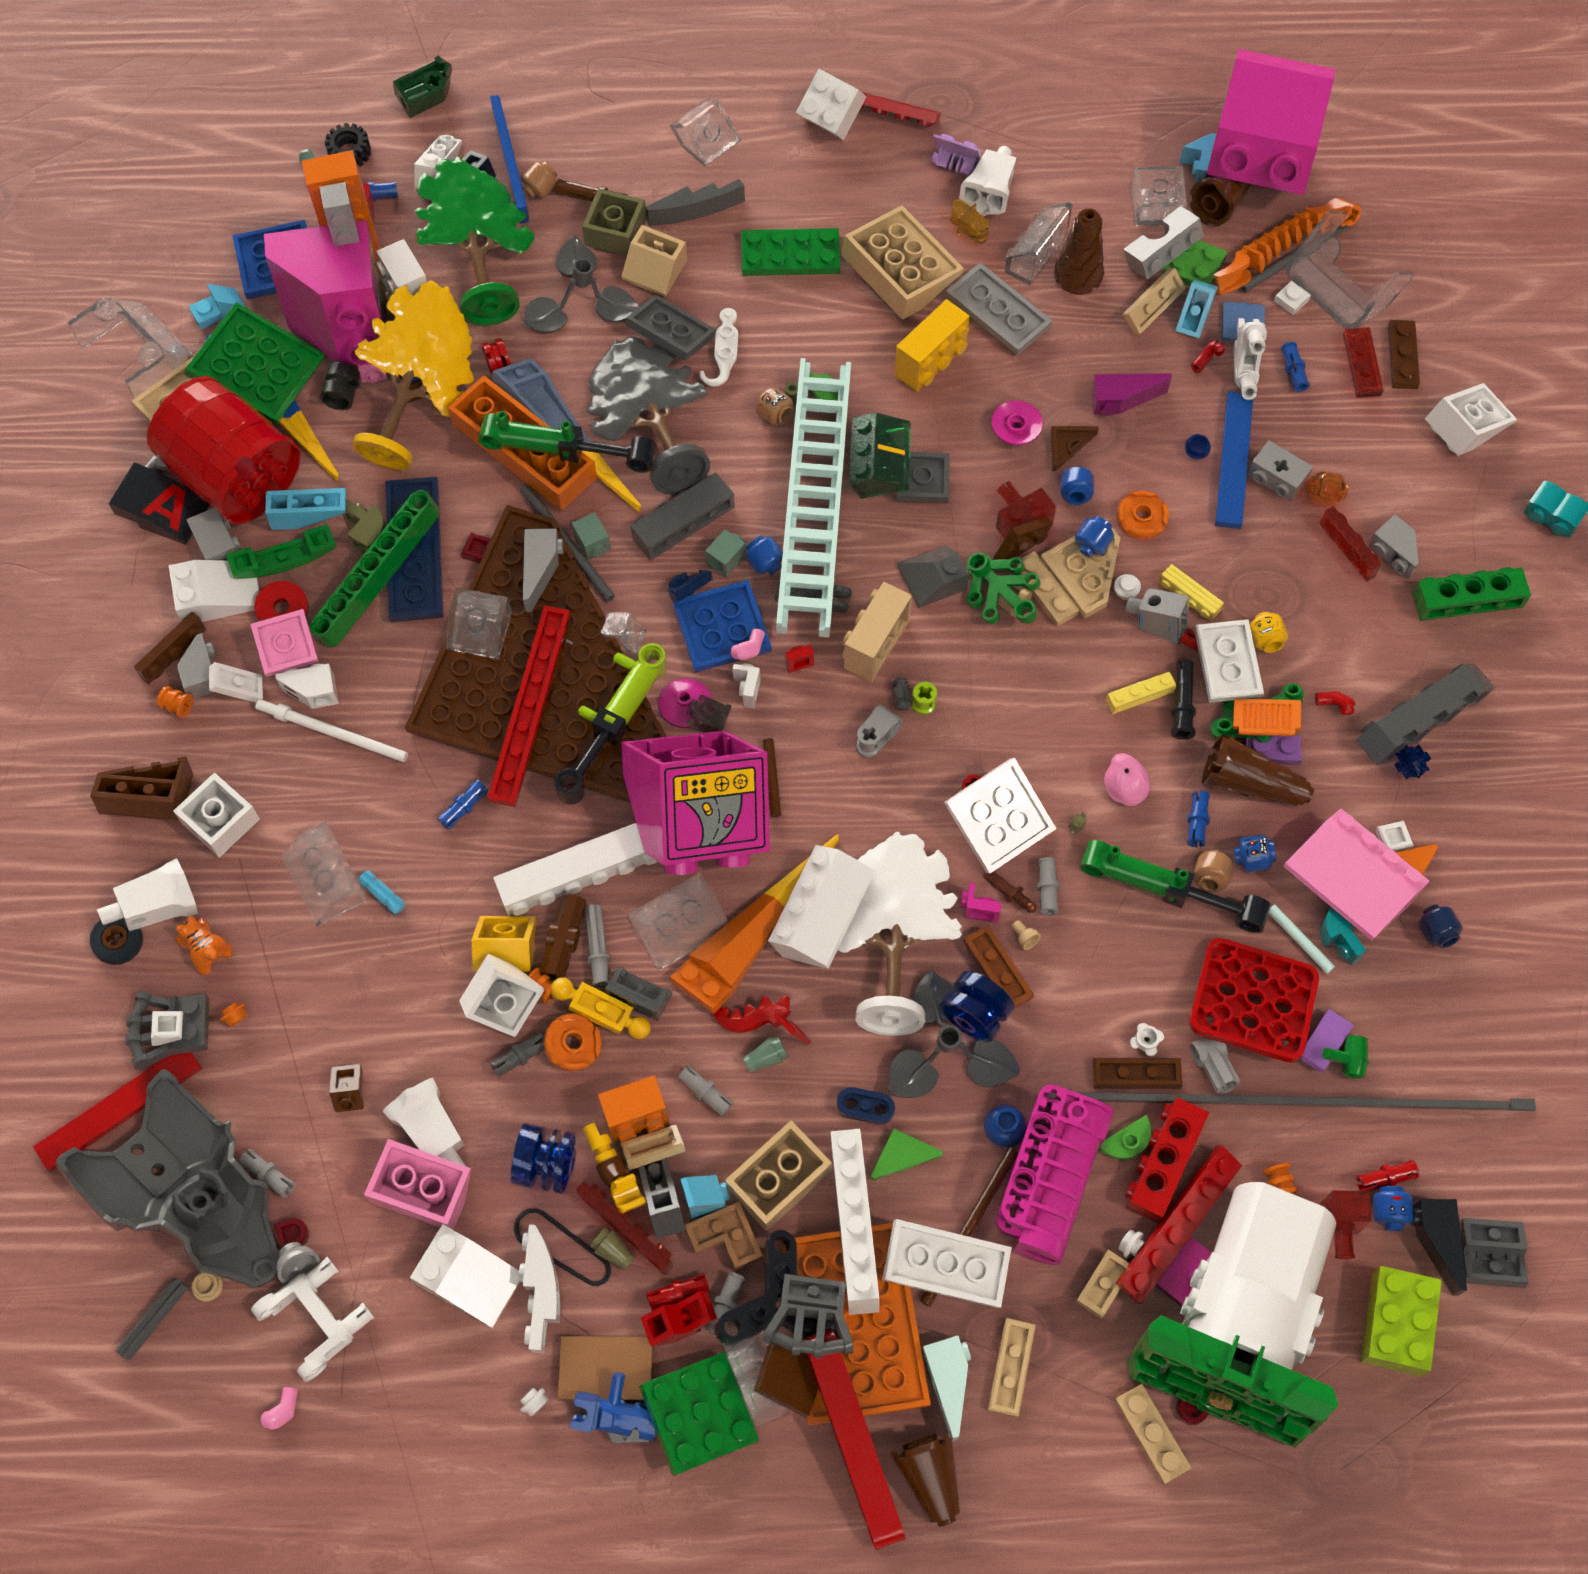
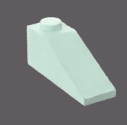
M959 1336L923 1346L922 1349L929 1376L947 1431L951 1434L952 1442L958 1439L960 1433L968 1372L967 1361L971 1360L966 1342H960Z

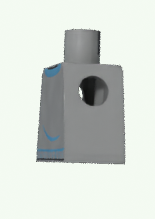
M1150 588L1146 591L1143 600L1130 596L1125 611L1139 616V628L1141 630L1180 644L1189 624V596Z

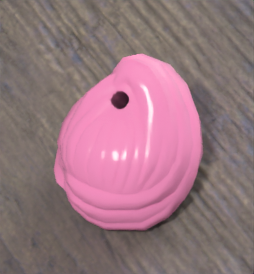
M1125 753L1115 754L1104 778L1108 795L1114 801L1123 803L1126 806L1138 805L1147 798L1150 792L1149 776L1141 763L1131 755Z

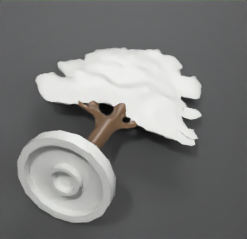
M895 832L886 841L878 844L874 849H869L865 855L858 859V861L874 869L875 873L838 948V951L846 953L860 947L864 943L880 947L885 952L887 958L886 996H876L864 1000L857 1006L855 1016L858 1026L878 1035L900 1036L911 1034L923 1028L925 1023V1011L922 1006L913 1000L900 997L901 959L904 950L911 947L915 939L923 941L948 938L954 940L962 935L959 930L962 926L957 921V918L951 920L943 910L950 909L958 897L953 893L943 895L940 890L936 889L935 885L948 881L950 877L947 858L940 850H936L933 855L927 857L923 850L925 846L924 841L916 834L902 836L899 832ZM881 930H891V944H887L881 939L879 934ZM904 935L908 937L906 942H903Z

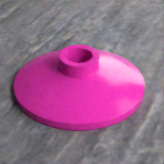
M1014 400L1001 404L994 411L991 424L995 435L1003 442L1011 445H1025L1031 443L1040 435L1043 420L1040 412L1033 405L1024 401Z
M688 678L678 679L669 683L662 690L658 702L659 711L664 720L675 727H695L708 718L712 709V697L707 687L701 682ZM682 697H689V698H690V699H689L688 701H686V702H683V701L680 700V698H682Z

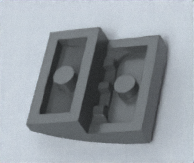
M1463 1218L1461 1221V1240L1466 1283L1525 1288L1528 1284L1524 1257L1527 1251V1243L1523 1222Z

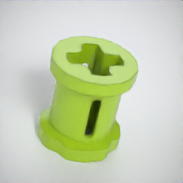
M921 682L914 687L912 708L917 714L928 715L935 709L937 689L932 683Z

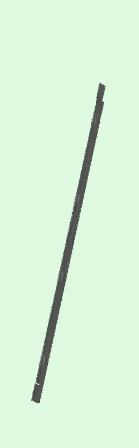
M1050 1092L1048 1098L1055 1099L1056 1094ZM1077 1092L1101 1102L1173 1103L1176 1097L1191 1104L1506 1111L1536 1110L1535 1099L1510 1098L1511 1104H1509V1101Z

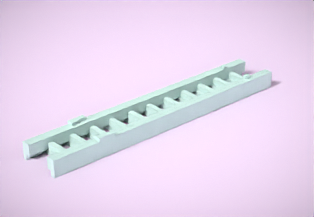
M801 358L776 633L787 634L788 613L790 610L821 613L819 637H829L851 362H846V366L841 365L840 380L809 377L810 363L805 362L806 358ZM808 390L838 392V401L808 398ZM806 411L837 413L836 422L806 420ZM804 432L835 435V442L804 441ZM802 455L833 456V465L802 463ZM802 475L831 478V487L800 485V477ZM799 497L830 500L829 509L798 506ZM797 519L828 521L827 530L796 528ZM795 542L826 544V552L794 550ZM793 565L824 567V576L792 573ZM791 587L822 590V599L790 596Z

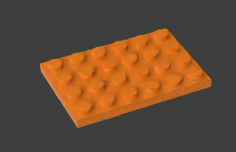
M893 1223L871 1226L879 1290V1312L849 1315L845 1286L843 1316L853 1341V1353L844 1355L842 1352V1356L864 1417L931 1406L911 1288L882 1281ZM840 1231L795 1238L797 1244V1276L845 1282ZM782 1240L780 1241L782 1253H787L786 1243L784 1244ZM819 1388L810 1416H807L808 1426L831 1423Z

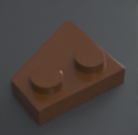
M1046 516L1013 527L992 560L1018 557L1035 545L1041 544L1047 539L1048 531L1053 522Z

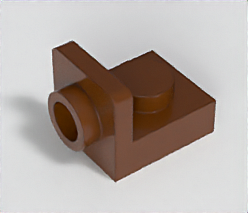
M361 1064L331 1067L329 1094L335 1112L361 1110L364 1108L361 1094L363 1075Z

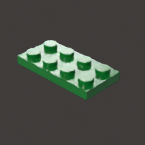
M839 228L741 230L742 276L840 274Z

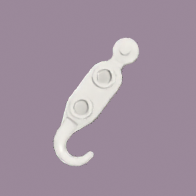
M725 308L720 312V321L723 325L716 331L714 356L720 370L719 376L716 379H709L705 376L704 371H700V379L708 386L716 387L724 384L728 380L730 370L737 360L738 330L733 326L737 320V313L732 308Z

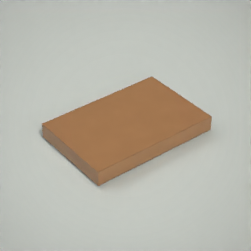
M561 1336L558 1400L574 1401L578 1392L597 1394L599 1398L608 1400L613 1373L621 1372L625 1374L621 1398L624 1401H644L639 1386L652 1380L653 1346H650L648 1338Z

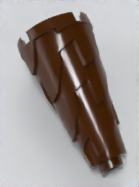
M1083 209L1075 217L1072 229H1070L1062 252L1055 263L1054 277L1057 284L1059 281L1064 291L1076 295L1091 293L1094 287L1097 286L1098 288L1104 276L1103 221L1095 209Z
M1220 734L1212 747L1215 751L1212 755L1208 756L1201 780L1202 786L1246 797L1250 795L1269 801H1279L1294 806L1303 805L1304 802L1309 803L1311 801L1314 788L1311 787L1310 782L1306 781L1307 778L1293 773L1285 766L1268 759L1266 755L1239 743L1227 735Z

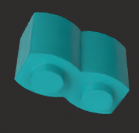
M1543 481L1526 506L1524 513L1532 521L1547 525L1555 534L1570 538L1586 516L1588 503L1575 495L1568 494L1552 482Z

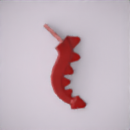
M784 995L774 1005L769 997L764 996L758 1009L749 1004L746 1005L744 1016H742L739 1009H734L732 1014L728 1016L729 1007L719 1008L712 1014L721 1027L731 1032L745 1033L768 1023L774 1027H779L782 1024L792 1036L807 1044L811 1043V1040L800 1028L787 1018L791 1013L790 998L787 995Z

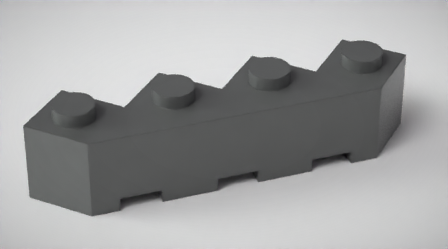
M1460 664L1450 672V675L1436 684L1431 683L1427 685L1419 695L1406 703H1399L1388 715L1377 722L1372 721L1361 730L1362 735L1356 741L1376 765L1386 764L1406 746L1418 744L1435 727L1447 725L1466 707L1476 706L1496 687L1475 664Z

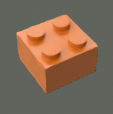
M655 1075L598 1094L613 1142L620 1141L622 1143L636 1138V1135L642 1132L652 1133L664 1129V1125L669 1124L666 1107Z

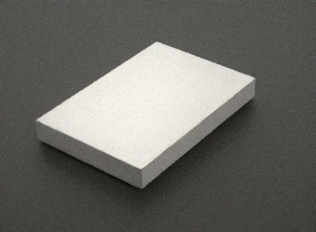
M1249 620L1196 625L1194 631L1209 703L1262 697L1264 690Z

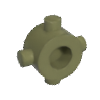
M786 382L785 392L783 393L792 400L797 401L798 384Z
M1085 813L1076 814L1069 824V828H1071L1069 832L1074 835L1075 832L1079 833L1087 822Z

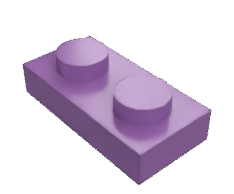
M1272 736L1271 740L1266 743L1244 738L1245 746L1266 755L1268 759L1278 764L1300 765L1302 762L1301 736Z

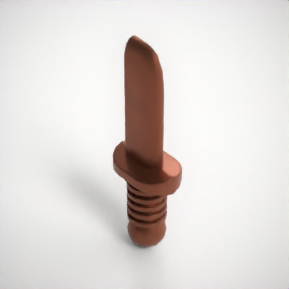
M995 872L983 875L986 880L1007 896V902L1012 903L1015 901L1029 913L1036 911V904L1031 902L1022 893L1023 887L1020 885L1017 888L1013 887Z

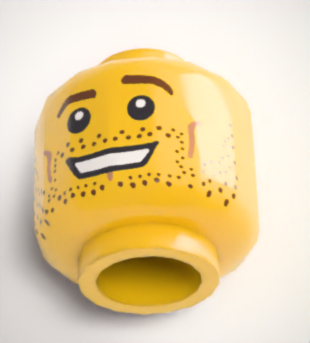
M1261 612L1255 616V619L1250 624L1253 643L1258 650L1273 653L1284 647V643L1288 639V632L1279 614Z

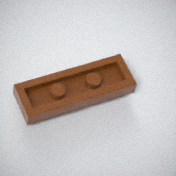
M989 925L964 938L963 943L1008 1012L1033 999V992Z

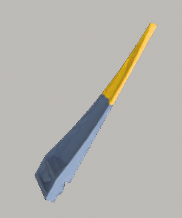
M531 358L493 371L491 379L502 390L551 428L561 429V424L564 421H569L572 426H579L548 374ZM582 430L584 441H590ZM582 451L595 461L597 477L639 512L641 504L619 480L599 453Z

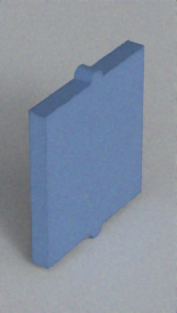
M1245 301L1242 303L1223 302L1222 341L1235 342L1237 340L1239 318H1243L1245 323L1253 322V319H1259L1261 323H1264L1265 305L1247 304Z

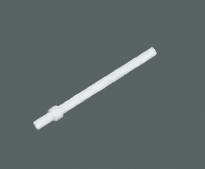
M259 699L256 703V709L274 715V718L283 722L291 721L403 763L408 757V752L292 711L291 707L281 703L275 705Z

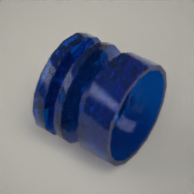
M524 1123L520 1129L512 1159V1185L532 1189L538 1177L541 1176L543 1191L548 1192L553 1184L554 1193L563 1194L575 1166V1132L566 1131L563 1138H561V1130L554 1129L549 1141H546V1129L544 1126Z

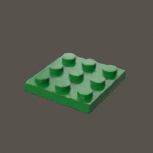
M725 1352L650 1380L639 1386L673 1477L759 1441Z

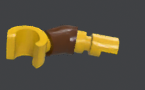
M595 1122L585 1126L583 1130L593 1152L596 1151L598 1154L595 1156L598 1163L595 1167L601 1180L611 1189V1196L618 1211L623 1214L647 1204L645 1197L642 1196L636 1184L635 1175L629 1173L621 1155H617L615 1148L611 1149L612 1141L609 1134L600 1135Z

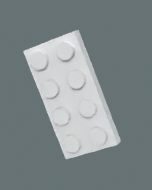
M896 1219L893 1222L882 1281L994 1308H1001L1012 1247Z

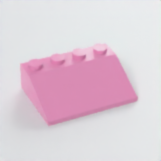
M1342 809L1331 816L1283 866L1371 941L1406 910L1429 883V880L1421 875L1418 870L1404 861L1396 852L1392 851Z

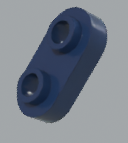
M848 1087L843 1089L837 1097V1109L846 1118L883 1125L890 1122L894 1116V1101L886 1094ZM850 1100L855 1101L857 1104L853 1109L846 1106V1103ZM876 1107H883L885 1113L882 1115L877 1114L874 1111Z

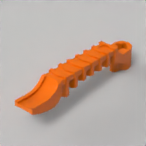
M1336 197L1323 206L1305 207L1303 212L1294 214L1292 219H1286L1279 227H1273V230L1269 233L1265 232L1263 237L1255 238L1250 245H1244L1242 250L1235 252V259L1229 266L1214 274L1216 286H1218L1217 294L1223 295L1248 284L1251 281L1252 275L1246 268L1249 267L1257 272H1263L1265 264L1271 263L1272 256L1277 258L1280 255L1281 249L1288 251L1291 242L1298 245L1302 236L1308 239L1311 237L1312 230L1320 233L1324 230L1340 226H1353L1360 218V205L1341 197Z

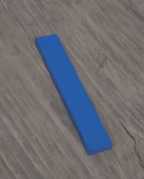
M493 95L490 96L492 111L517 209L526 213V218L520 224L529 222L527 204L500 96Z
M1228 391L1226 398L1215 526L1241 529L1243 523L1253 399H1244L1242 393Z

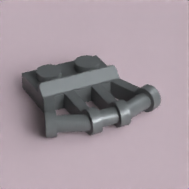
M144 991L137 992L135 997L137 1002L131 1015L126 1018L129 1034L125 1036V1044L131 1050L133 1055L132 1063L136 1070L147 1068L170 1055L208 1050L209 997L206 993L184 997L174 995L168 999L153 996ZM147 1006L167 1009L168 1011H183L182 1039L167 1043L149 1053H144L142 1046L152 1045L151 1033L141 1034V1028L152 1027V1015L143 1016Z
M785 1274L781 1307L765 1330L762 1341L769 1345L773 1342L791 1351L792 1355L798 1356L800 1353L814 1354V1358H822L823 1355L843 1352L844 1355L853 1353V1341L843 1316L846 1282ZM788 1315L796 1316L794 1338L778 1331ZM804 1317L818 1319L815 1341L802 1340ZM826 1320L834 1322L839 1340L824 1342Z

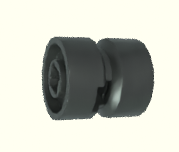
M344 362L329 364L325 376L326 381L320 393V400L326 406L335 410L350 409L360 380V372L352 365Z

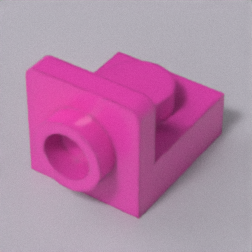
M970 882L969 890L962 893L960 907L966 908L964 918L998 923L1002 902H996L990 897L974 898L976 883Z

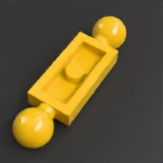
M558 978L551 985V994L555 999L560 1001L572 1000L568 1010L590 1019V1021L620 1035L623 1027L628 1028L629 1034L635 1039H644L650 1033L651 1025L646 1018L641 1016L630 1017L633 1007L584 982L581 983L578 990L574 989L572 982L567 978Z

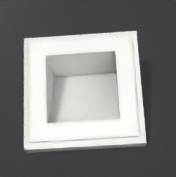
M153 1011L152 1046H159L182 1039L183 1011Z

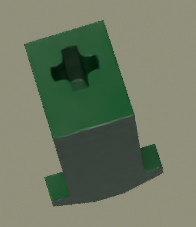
M437 56L434 58V62L393 81L394 93L410 118L445 101L450 87L452 65L442 57Z

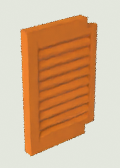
M1234 699L1233 729L1239 730V735L1295 736V731H1301V700Z

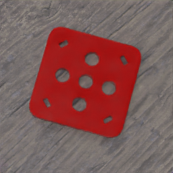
M1215 938L1209 942L1205 952L1189 1017V1026L1199 1036L1288 1063L1297 1062L1301 1059L1306 1047L1319 983V973L1308 963L1228 939ZM1255 971L1263 972L1267 980L1259 981L1254 978L1252 973ZM1228 986L1233 990L1234 994L1226 996L1220 992L1219 987ZM1255 994L1261 998L1262 1003L1258 1005L1253 1004L1248 1000L1247 996ZM1275 1004H1286L1290 1012L1282 1013L1278 1011ZM1210 1016L1213 1024L1210 1025L1205 1017ZM1242 1019H1253L1256 1022L1257 1027H1246L1242 1023ZM1287 1039L1289 1044L1281 1047L1282 1041Z

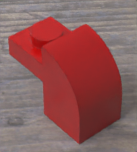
M707 1290L699 1291L677 1304L662 1305L640 1317L651 1347L670 1344L700 1332L702 1327L718 1319Z

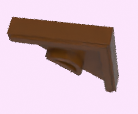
M1051 426L1052 471H1057L1098 435L1099 426Z

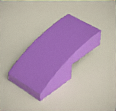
M1328 1009L1306 1042L1301 1060L1323 1073L1331 1061L1323 1058V1050L1326 1047L1338 1050L1352 1029L1353 1024Z

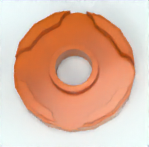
M1144 490L1134 491L1119 503L1116 515L1118 525L1124 533L1132 538L1141 540L1152 539L1160 535L1167 526L1169 518L1167 504L1165 501L1162 502L1158 498L1159 496L1153 492ZM1145 511L1150 517L1146 519L1139 518L1136 512Z
M571 1013L561 1015L550 1024L544 1035L543 1046L546 1056L553 1065L564 1071L576 1072L584 1070L593 1064L600 1054L602 1040L600 1031L596 1025L594 1026L589 1021L590 1019L583 1015ZM572 1035L578 1038L580 1042L578 1049H570L566 1045L567 1036Z

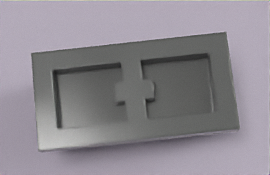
M620 966L616 969L605 988L608 995L656 1021H659L673 995L670 990L663 989L639 978Z

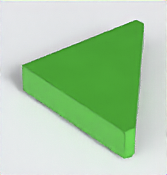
M893 1129L870 1179L876 1181L887 1175L917 1167L919 1164L937 1158L940 1159L943 1151Z

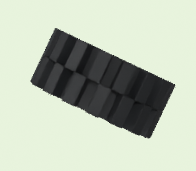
M344 123L342 128L340 124L337 125L336 131L333 128L329 130L330 134L326 135L325 140L328 155L353 150L356 163L360 167L364 165L363 160L368 162V156H371V146L368 135L361 126L357 128V125L352 123V126L349 127L348 123ZM345 144H356L351 149H340Z

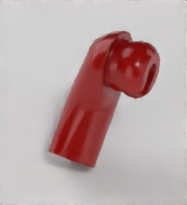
M1219 340L1210 341L1192 362V370L1200 373L1214 355L1217 357L1223 355L1225 345L1219 343Z
M1339 691L1315 694L1317 706H1340L1339 712L1341 715H1352L1355 712L1354 705L1356 704L1354 699Z

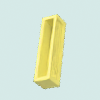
M1173 564L1162 573L1159 580L1161 586L1172 593L1189 596V607L1198 611L1203 618L1212 621L1221 611L1224 602Z
M1166 672L1108 693L1106 702L1112 714H1116L1174 693L1176 683L1170 672Z

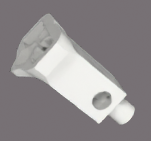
M1007 146L999 147L997 152L986 149L973 173L961 184L959 200L965 206L974 210L979 217L990 214L999 215L1006 211L1009 187L1016 163V157L1011 156L1012 151Z
M177 858L153 872L113 888L117 902L97 909L102 925L124 918L129 931L174 917H187L198 914L194 897Z
M433 1077L404 1090L399 1097L385 1107L383 1112L392 1124L401 1127L419 1150L466 1166L456 1152L465 1145L442 1107L440 1091Z

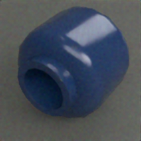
M1435 904L1423 911L1424 916L1419 921V927L1429 944L1439 946L1440 948H1447L1460 940L1463 927L1450 907H1439V905Z

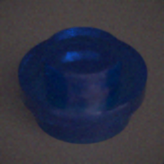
M1195 434L1187 439L1185 452L1189 457L1203 459L1210 453L1211 445L1206 436Z

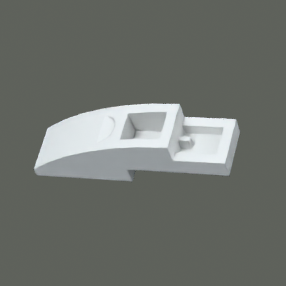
M529 1225L528 1233H524L522 1239V1251H526L525 1263H521L519 1268V1282H523V1287L526 1290L534 1291V1295H529L528 1313H532L531 1326H526L524 1341L526 1345H529V1350L532 1353L545 1354L548 1322L560 1323V1289L557 1271L548 1245L536 1225Z

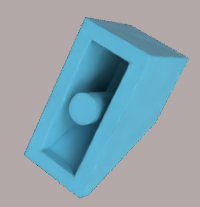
M1196 279L1191 283L1175 331L1200 338L1218 286Z
M716 1175L685 1177L681 1179L683 1193L692 1221L726 1207L725 1201L730 1199L725 1182L719 1184Z

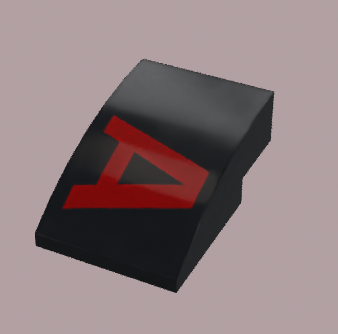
M135 462L108 503L115 515L138 523L141 529L185 545L193 534L186 519L205 512L210 505L185 485Z

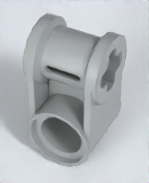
M879 704L857 731L858 741L856 749L858 753L867 758L876 756L885 744L899 731L903 719Z

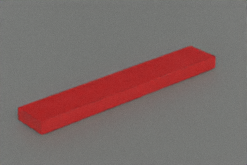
M192 1052L170 1055L159 1061L34 1145L33 1148L45 1168L52 1172L57 1168L56 1159L60 1155L74 1147L83 1151L145 1109L147 1085L161 1070L165 1069L177 1078L179 1084L201 1071L202 1067Z

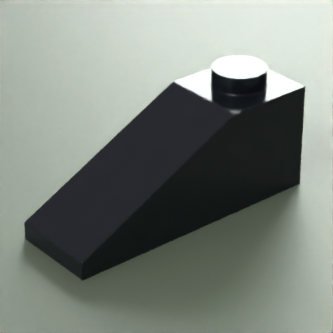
M1420 1199L1413 1205L1414 1218L1411 1225L1415 1226L1417 1238L1451 1294L1459 1296L1467 1291L1457 1199Z

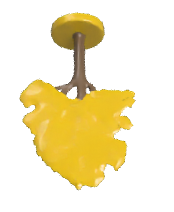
M431 280L422 283L419 291L414 296L411 295L406 284L397 288L387 302V309L396 317L394 321L384 323L379 318L372 319L373 331L380 337L370 342L365 338L364 341L358 343L359 348L355 350V355L360 360H366L384 373L391 374L392 384L396 388V395L381 436L363 432L356 434L351 447L364 459L392 470H409L413 461L410 451L392 440L406 404L414 397L430 399L442 416L449 417L447 407L465 392L458 391L457 387L462 384H471L474 381L470 362L467 360L472 352V337L465 322L464 314L460 313L449 287L445 286L442 288ZM399 374L402 376L401 382H398ZM414 377L422 380L423 385L420 388L409 390Z

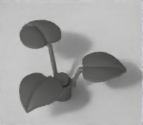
M574 235L562 246L556 258L558 271L564 276H572L560 305L557 306V303L548 297L536 298L528 304L523 322L532 330L541 333H552L562 329L567 322V315L562 309L574 285L580 288L587 287L589 284L592 285L595 296L599 299L595 305L596 312L602 319L609 322L626 320V317L639 308V306L626 291L618 287L608 286L604 288L602 294L599 293L596 278L592 277L597 267L596 256Z
M929 971L919 982L913 1001L924 1009L925 1024L936 1021L937 1025L941 1027L936 1040L937 1047L927 1060L920 1051L913 1049L904 1050L897 1054L889 1070V1092L902 1098H916L926 1095L935 1087L939 1078L938 1071L929 1064L934 1061L941 1051L952 1053L958 1048L967 1057L971 1058L967 1070L969 1076L977 1085L992 1088L1018 1076L1020 1073L1019 1065L1013 1054L1003 1044L993 1039H980L975 1043L973 1053H971L965 1046V1043L961 1041V1031L956 1026L942 1022V1020H950L955 1017L960 1008V997L950 983L942 979L934 971Z

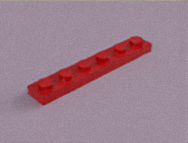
M1218 1145L1213 1149L1116 1281V1284L1135 1303L1142 1304L1242 1167V1164L1223 1145Z

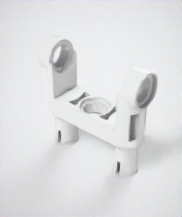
M328 1257L307 1274L304 1272L298 1274L275 1294L270 1293L262 1297L251 1308V1312L257 1320L261 1321L272 1314L274 1316L277 1315L296 1298H299L329 1339L305 1357V1362L298 1368L297 1373L304 1382L317 1377L326 1368V1362L352 1342L353 1334L375 1318L364 1303H361L357 1309L342 1321L340 1319L337 1320L318 1296L317 1288L339 1272Z

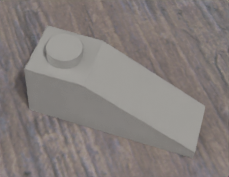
M525 529L523 602L526 612H532L559 565V555L564 554L563 539L558 538L557 529Z

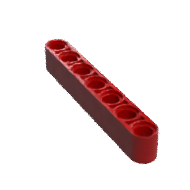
M832 1327L825 1330L824 1342L837 1340ZM816 1333L802 1338V1340L815 1341ZM807 1353L875 1550L906 1539L842 1353L823 1355L822 1358H814V1354Z

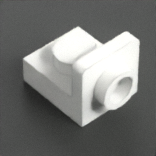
M747 663L741 665L734 664L732 669L733 679L741 682L739 696L743 697L744 707L755 708L761 682L760 668Z

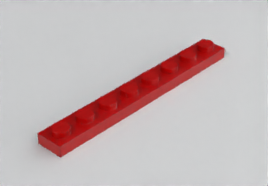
M545 605L543 607L487 797L491 803L516 807L570 621V610Z

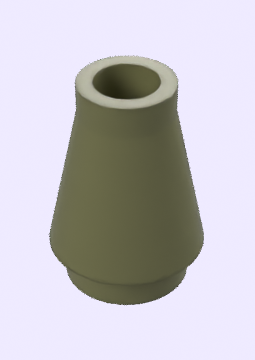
M606 1227L590 1244L595 1250V1254L617 1265L623 1271L635 1258L614 1230L610 1231Z

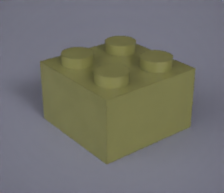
M598 188L582 226L585 245L627 256L630 243L641 225L644 226L647 220L645 200Z

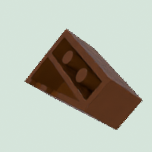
M187 757L177 758L178 761L161 764L160 761L152 762L151 766L134 769L131 766L98 772L90 795L98 813L179 820L173 810L187 798L194 775Z

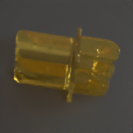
M961 199L954 200L952 202L951 222L957 226V234L963 231L975 242L985 243L989 236L990 221L976 211V204L970 207Z

